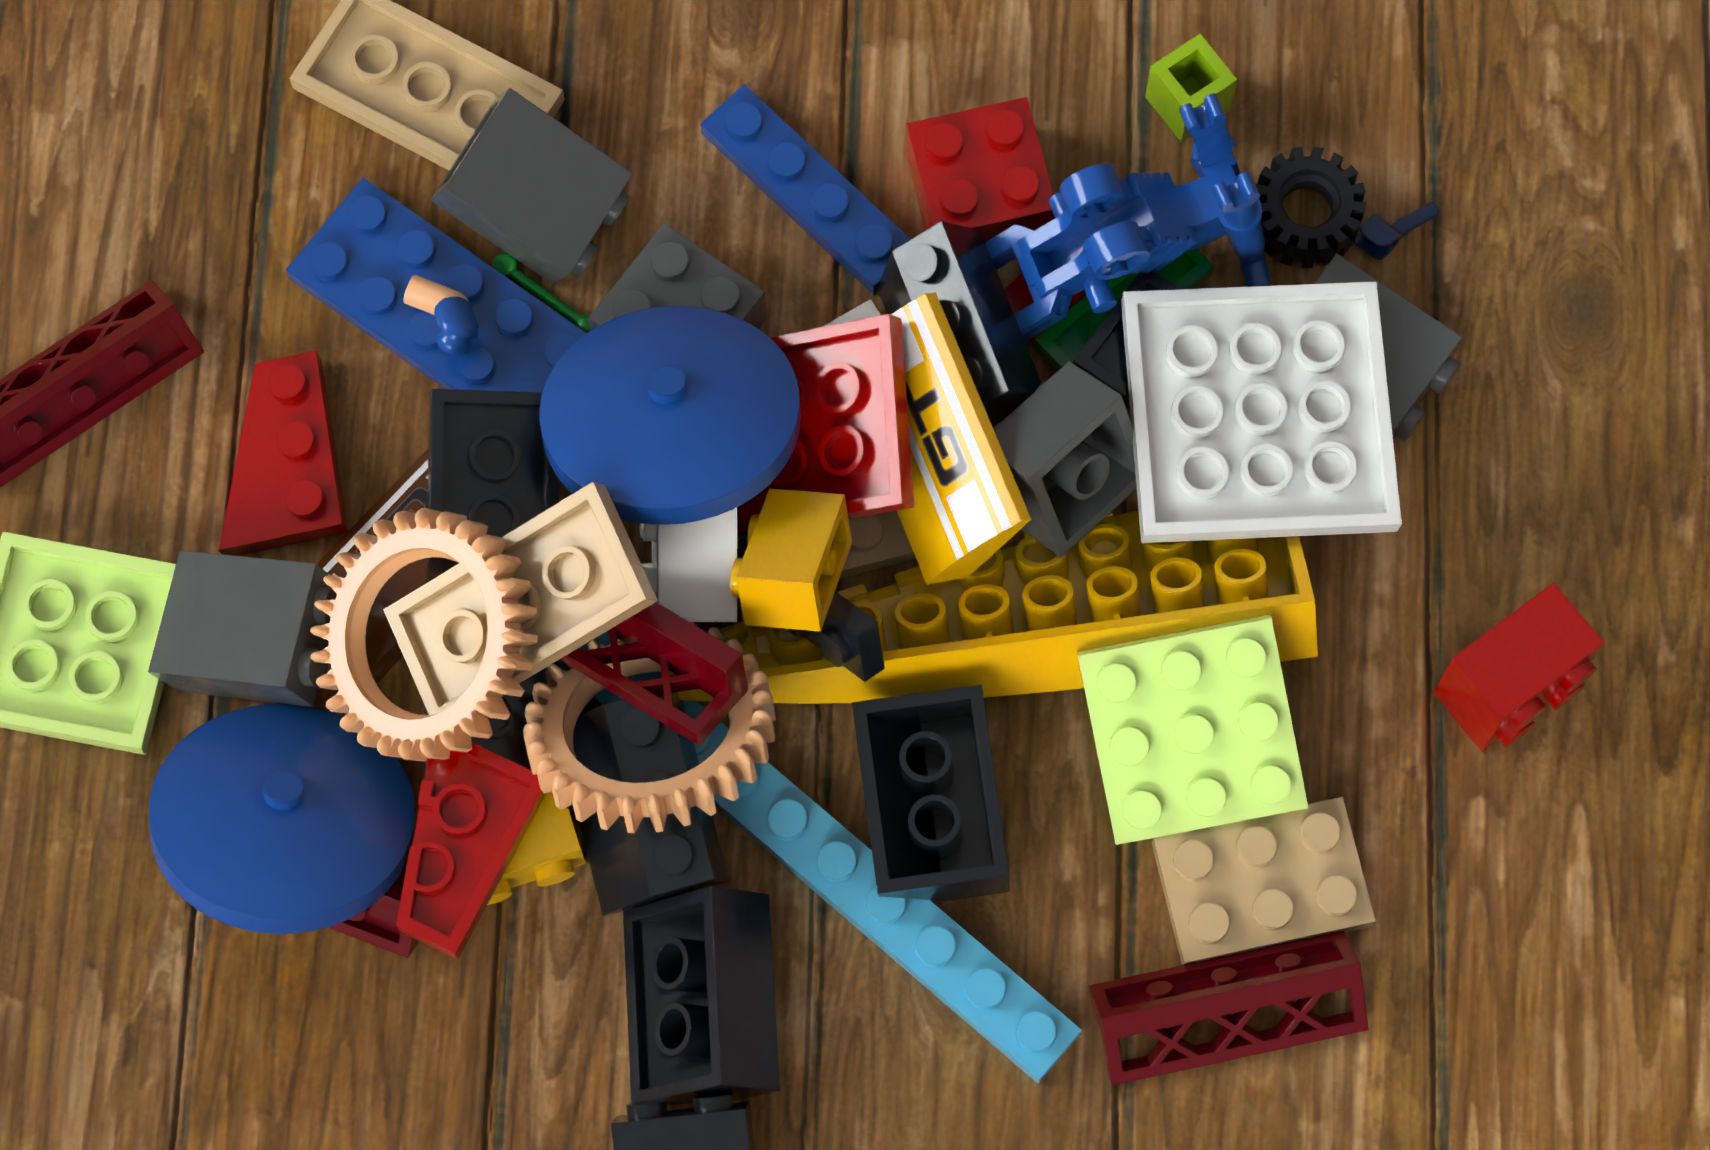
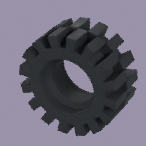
M1302 147L1292 148L1287 160L1280 153L1272 159L1270 169L1267 166L1263 168L1256 184L1262 206L1261 225L1266 240L1264 251L1271 257L1277 250L1282 252L1281 263L1288 266L1292 265L1294 257L1302 259V268H1313L1315 259L1320 258L1323 266L1331 262L1337 252L1343 256L1349 250L1352 240L1356 239L1365 213L1366 202H1363L1366 191L1363 182L1355 183L1358 172L1352 165L1343 170L1341 164L1344 157L1335 152L1330 161L1322 159L1324 148L1313 147L1310 156L1303 155ZM1298 189L1315 190L1324 195L1331 207V215L1324 223L1318 226L1307 227L1299 225L1287 216L1284 209L1285 198Z

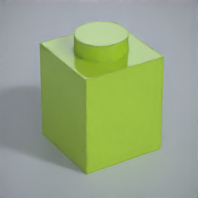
M1198 34L1150 66L1145 98L1182 143L1192 135L1188 133L1180 114V108L1188 103H1191L1193 108L1199 107L1205 103L1204 98L1207 95L1215 93L1226 114L1231 110L1237 78L1204 37Z

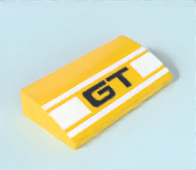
M936 292L926 293L898 309L892 315L901 318L914 495V508L898 510L897 514L925 582L929 585L968 578L1032 519Z

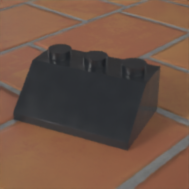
M940 221L891 252L877 287L886 313L892 314L926 293L936 292L991 425L994 427L1029 398L1042 383L981 231Z
M982 685L852 702L878 897L949 901L1010 892V876Z
M672 693L674 707L686 714L683 700H680L678 693ZM657 695L665 701L664 695ZM624 699L603 704L580 715L577 719L573 733V747L576 758L583 766L600 776L621 782L646 783L678 776L699 765L694 742ZM697 806L691 807V825L684 827L674 814H668L663 832L655 831L650 817H643L635 833L627 832L624 816H620L608 830L600 828L597 812L585 821H579L602 915L615 914L705 887L728 883L729 879L713 816L708 815Z
M709 886L624 910L623 924L631 1103L664 1099L667 1105L692 1104L693 1097L730 1092L733 1093V1101L780 1091L769 894Z

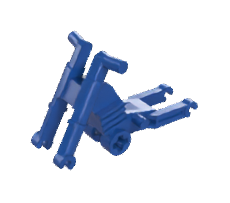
M1217 94L1207 95L1204 98L1205 103L1199 107L1193 108L1192 104L1188 103L1180 108V114L1188 133L1193 136V157L1190 162L1199 175V179L1175 186L1169 172H1164L1162 175L1159 172L1152 173L1151 175L1149 173H1141L1140 175L1138 173H1131L1126 178L1120 180L1112 164L1104 163L1089 166L1065 179L1060 185L1061 192L1049 198L1048 202L1055 217L1054 220L1035 231L1014 224L986 242L996 270L1017 258L1034 303L1014 314L1025 342L1066 318L1074 294L1084 290L1093 313H1103L1112 309L1117 304L1108 282L1109 279L1121 277L1129 273L1138 274L1140 271L1142 273H1149L1151 271L1158 273L1184 252L1205 246L1226 234L1235 253L1239 256L1246 287L1271 286L1265 262V237L1261 225L1262 206L1259 199L1260 194L1251 173L1246 171L1240 174L1232 151L1236 143L1227 132L1225 124L1227 117Z

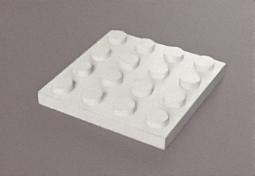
M1377 282L1123 292L1121 307L1130 415L1134 429L1133 451L1141 543L1397 532L1399 530L1402 520Z

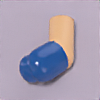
M419 275L412 276L404 294V304L435 315L437 324L441 328V332L436 339L441 350L453 355L466 354L471 347V338L477 337L479 327L468 298L459 291Z

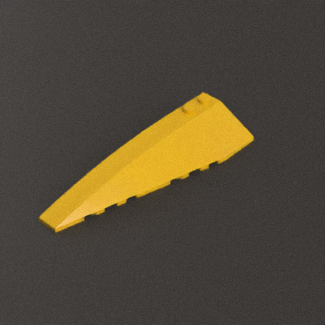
M1111 511L1062 557H1059L1025 533V538L1020 540L1018 545L1003 550L999 549L968 578L927 585L918 566L893 574L895 584L867 592L864 584L839 591L838 593L878 622L885 669L866 682L843 665L841 667L833 665L827 660L821 649L802 635H792L787 629L761 626L752 628V626L745 625L744 621L718 629L725 644L730 639H736L742 645L743 655L748 653L754 655L758 661L759 671H762L767 676L773 703L786 704L852 703L982 685L983 697L1084 688L1078 660L1079 651L1268 614L1272 617L1280 662L1318 657L1315 598L1299 536L1141 543L1139 511L1113 516ZM669 672L670 676H676V674ZM701 689L677 692L680 700L711 702L714 698Z

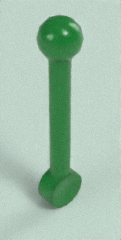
M502 253L495 257L492 265L495 270L508 279L514 280L584 332H590L589 314H579L519 270L516 259L508 253Z

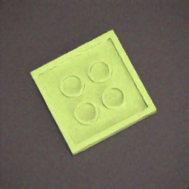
M2 532L0 539V728L146 755L164 682L150 674L148 670L176 564Z
M1270 614L1078 652V660L1116 845L1309 808Z

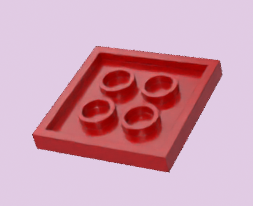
M884 314L770 337L787 357L797 379L801 408L800 433L795 449L780 474L762 492L737 507V535L743 537L747 535L750 518L753 514H760L769 489L845 494L848 519L914 508L901 318L892 314Z

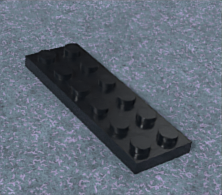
M431 389L429 392L428 509L465 515L467 520L487 525V535L503 537L559 503V478L548 461L539 421L541 392ZM427 558L426 583L459 563L446 558ZM546 668L519 683L525 690L522 697L503 694L502 699L511 714L509 718L502 720L488 717L493 735L488 739L471 737V741L531 770L523 736V728L527 724L525 707L529 702H534L532 691L535 683L543 682L548 685L545 675ZM424 705V715H429ZM423 761V778L425 777L427 761Z

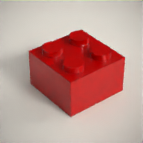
M1027 97L906 123V157L926 230L940 221L981 231L986 243L1014 224L1035 231L1055 219L1048 202L1054 193Z
M1553 582L1454 656L1433 693L1481 752L1498 740L1506 748L1520 739L1536 724L1533 720L1547 708L1545 704L1549 703L1554 710H1557L1585 687L1583 682L1597 670L1592 660L1605 642Z

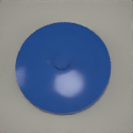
M665 306L643 309L622 315L594 328L575 342L561 356L546 380L541 396L539 421L548 461L556 476L570 492L575 493L591 482L604 484L620 519L644 524L670 525L701 521L733 510L758 495L771 484L783 470L795 449L800 433L801 408L799 388L793 368L783 351L764 332L752 324L724 312L693 306Z
M266 704L247 707L221 715L201 725L180 741L169 753L154 779L149 801V838L157 865L165 879L185 901L207 916L236 928L259 933L296 934L316 931L344 922L377 902L397 880L408 859L409 849L413 841L415 805L411 784L398 758L381 755L377 748L364 747L357 741L358 733L346 732L340 727V720L344 716L320 708L292 704Z

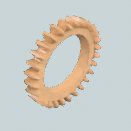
M421 508L416 513L408 511L397 512L394 515L393 521L380 519L373 523V531L377 536L364 533L354 536L353 542L359 548L361 555L347 552L337 555V561L344 566L347 572L346 577L329 574L324 577V582L337 593L335 600H318L314 603L317 609L325 612L331 618L330 623L314 626L310 629V632L315 636L327 639L329 646L321 651L312 653L310 657L314 662L331 664L332 669L327 674L318 677L316 684L323 689L339 690L335 696L327 700L326 708L331 712L347 714L340 720V727L346 732L358 733L357 741L364 747L377 748L381 755L403 758L405 760L427 761V758L450 759V750L459 752L472 750L471 737L488 739L493 735L488 717L502 720L509 718L511 714L502 699L503 694L522 697L525 690L512 676L514 671H532L534 664L520 655L519 650L520 647L531 645L538 641V635L521 630V623L537 615V607L518 604V600L532 588L531 583L528 580L511 578L520 566L521 561L518 557L502 554L507 542L502 537L487 535L488 526L484 523L467 520L465 515L428 508ZM424 558H446L462 564L472 575L480 589L487 614V644L478 673L466 692L444 711L433 715H420L396 706L377 686L367 661L365 645L366 627L372 605L378 593L397 571L414 561Z
M712 627L708 630L707 633L723 642L721 632L717 628ZM596 638L586 643L587 650L611 646L602 645ZM730 639L727 641V645L743 655L742 645L738 640ZM618 640L619 645L625 644L622 641ZM744 654L743 661L748 691L728 713L730 729L716 751L698 766L678 776L655 782L630 783L612 780L592 772L577 760L574 752L573 733L577 719L587 703L605 687L566 663L567 671L561 670L556 664H551L547 666L545 671L548 685L543 682L535 683L532 691L534 702H529L525 707L527 724L523 728V736L533 775L537 774L540 789L544 794L553 792L556 807L562 810L573 804L576 820L580 822L585 821L597 812L600 828L608 830L620 816H624L627 832L635 833L643 817H650L655 831L663 832L667 815L674 814L684 827L691 825V807L697 806L710 816L716 814L714 795L717 794L731 801L737 800L739 794L736 780L753 784L757 779L754 763L768 762L767 743L775 742L773 721L776 720L767 676L762 671H759L758 661L754 655ZM650 658L621 662L622 675L625 677L649 672H661L660 664ZM613 663L606 664L613 669Z

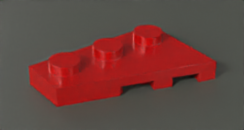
M316 350L255 363L219 546V552L223 555L240 556L348 532L323 364Z
M473 742L472 750L468 752L450 750V759L428 758L425 777L421 781L413 844L409 849L396 922L399 931L459 959L546 795L540 789L537 774L533 775L530 769Z

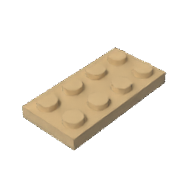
M340 0L289 78L293 89L447 170H450L493 101L509 87L553 118L565 100L563 89L391 0Z
M591 482L502 537L507 542L502 554L518 557L521 561L520 566L511 578L528 580L532 586L518 600V604L537 607V615L521 623V630L538 635L537 643L520 647L519 654L534 665L532 671H514L512 677L518 684L658 601L604 484ZM460 563L383 609L429 715L438 714L449 708L466 692L478 673L487 644L488 627L484 600L476 581Z

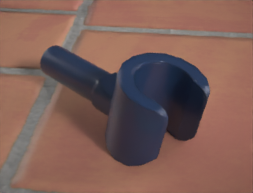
M1430 202L1407 216L1399 218L1392 225L1377 213H1374L1361 226V234L1354 240V243L1371 257L1382 260L1391 253L1400 239L1407 235L1409 231L1438 216L1439 209L1434 202Z

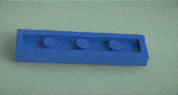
M744 84L700 124L701 134L874 295L878 292L877 287L891 252L911 239Z

